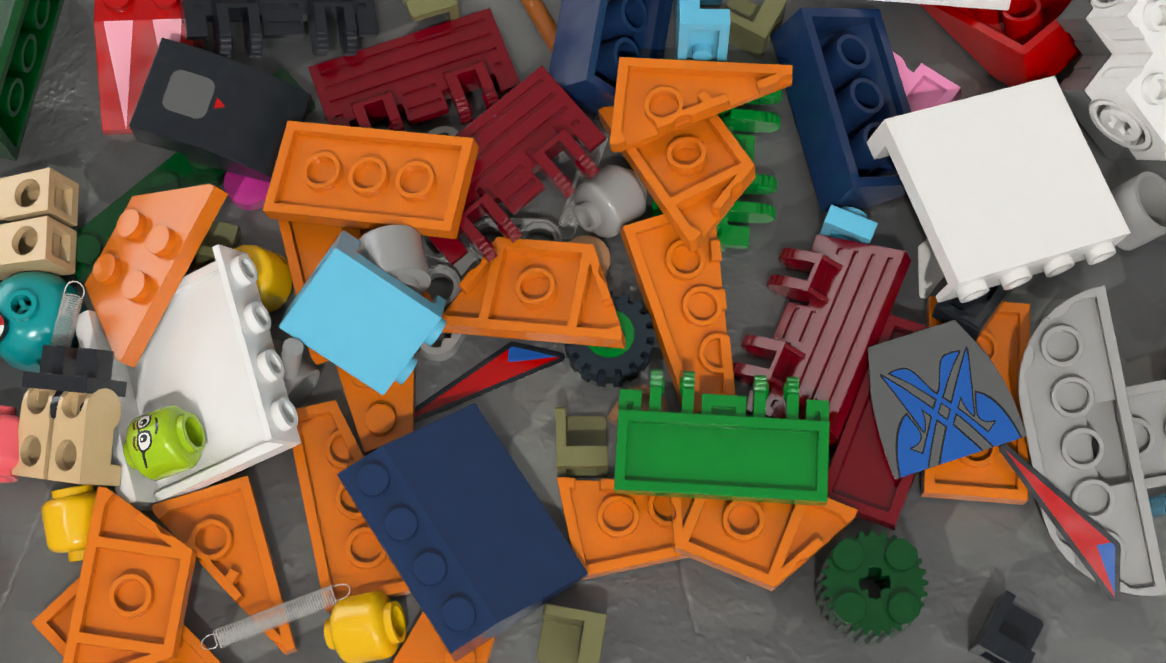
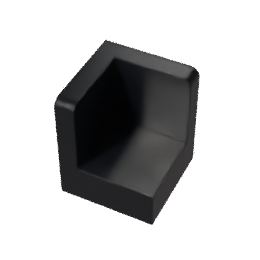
M1006 590L996 598L968 652L987 663H1031L1036 654L1031 649L1044 626L1043 621L1012 604L1016 595Z

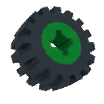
M610 291L626 340L625 349L564 343L566 357L569 359L573 371H578L581 374V379L589 383L590 380L597 382L598 387L604 388L606 384H613L615 388L622 386L626 380H629L631 383L637 379L638 374L641 371L644 372L647 368L654 348V329L650 314L644 312V306L638 300L635 303L630 301V295L621 293V296L617 297L613 296V291Z

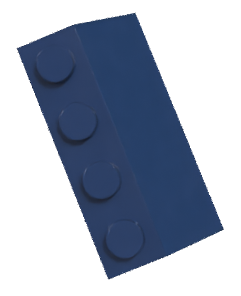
M562 0L549 74L584 113L598 115L599 109L614 106L619 57L664 58L673 0Z
M800 8L771 35V40L778 64L793 65L792 86L787 87L786 91L821 212L829 211L831 204L839 208L849 206L862 210L908 195L891 157L887 156L874 160L866 143L884 119L911 113L880 9Z

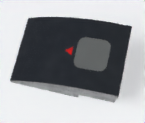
M161 38L129 127L136 140L140 143L185 154L188 161L270 183L287 121L304 122L312 96L288 82L241 62L191 45Z

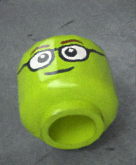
M175 405L166 406L136 417L131 421L127 428L126 441L123 444L124 457L131 468L138 470L148 479L158 481L194 468L201 457V451L204 450L206 444L205 432L199 419L193 413L186 412Z

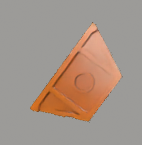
M614 106L603 107L598 110L600 123L609 136L611 135ZM718 115L621 151L690 253L700 248L756 177L755 164Z
M205 184L131 197L84 284L112 351H114V357L119 362L133 368L137 365L228 193L212 184Z
M496 237L492 245L495 247V252L498 256L490 263L482 257L480 264L470 270L458 286L461 292L442 314V318L447 320L442 331L444 333L625 349L626 340L594 244L518 239L512 243L505 237Z
M98 486L62 663H164L176 659L197 552L106 487Z
M670 497L674 552L772 592L853 521L858 511L830 498H827L825 506Z

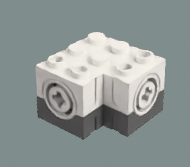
M1072 0L1057 19L1065 32H1069L1075 40L1074 44L1083 55L1073 67L1075 70L1059 85L1072 113L1107 159L1166 161V0Z

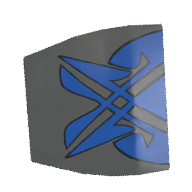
M949 321L868 347L870 391L875 420L890 469L895 479L1026 436L1015 401L1002 376L988 355L957 321Z

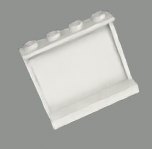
M1055 76L884 119L866 142L874 160L887 156L891 157L948 284L936 295L938 303L956 297L959 298L960 303L969 302L986 294L990 287L1000 284L1004 290L1013 289L1028 282L1034 274L1044 272L1046 277H1053L1071 269L1075 262L1085 259L1088 265L1097 264L1116 254L1115 246L1131 233Z
M220 244L212 247L216 261L183 277L135 368L119 362L114 357L111 380L127 382L126 396L119 397L122 413L113 435L111 464L122 466L120 486L114 487L118 496L138 510L152 511L151 505L198 491L301 444L297 430L298 415L288 398L283 380L285 373L284 365L274 348L269 330L271 327L270 315L262 304L256 283L258 272L248 253ZM87 310L79 314L75 330L80 348L112 351L96 311ZM175 405L186 412L193 413L199 419L205 432V448L201 451V457L194 468L158 481H153L144 477L138 470L131 468L124 457L123 444L126 441L127 428L136 417L166 406Z

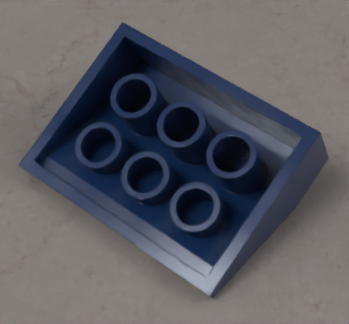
M475 403L379 447L337 474L348 495L455 662L588 576L587 570Z

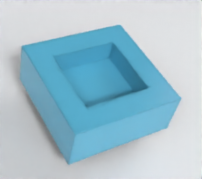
M831 204L820 235L870 244L878 223L869 220L867 214L859 209L849 206L839 208Z

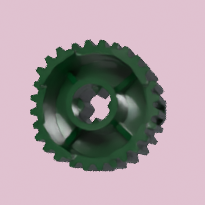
M870 530L867 536H865L863 531L859 532L855 538L849 535L831 550L820 567V574L815 580V584L818 587L814 591V595L819 597L815 603L816 607H822L821 615L829 616L827 624H835L837 626L835 632L837 633L844 631L846 639L854 638L855 644H859L862 640H865L866 645H871L874 641L877 644H882L888 637L893 639L897 634L902 633L919 616L920 610L924 608L925 604L922 601L927 597L928 593L923 589L928 586V581L922 578L927 573L926 569H920L919 567L923 561L921 558H918L917 549L906 539H897L896 535L887 538L886 532L882 531L879 536H876L874 530ZM866 578L874 580L881 589L875 599L868 597V590L860 589L859 584H862Z

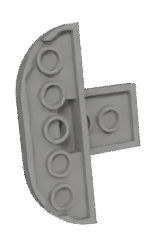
M1105 285L1078 293L1054 308L1035 329L1023 352L1018 374V400L1026 432L1025 437L1031 466L1120 543V592L1139 596L1166 595V581L1147 493L1149 488L1166 486V379L1129 386L1125 385ZM1040 506L1044 524L1056 547L1076 569L1095 581Z

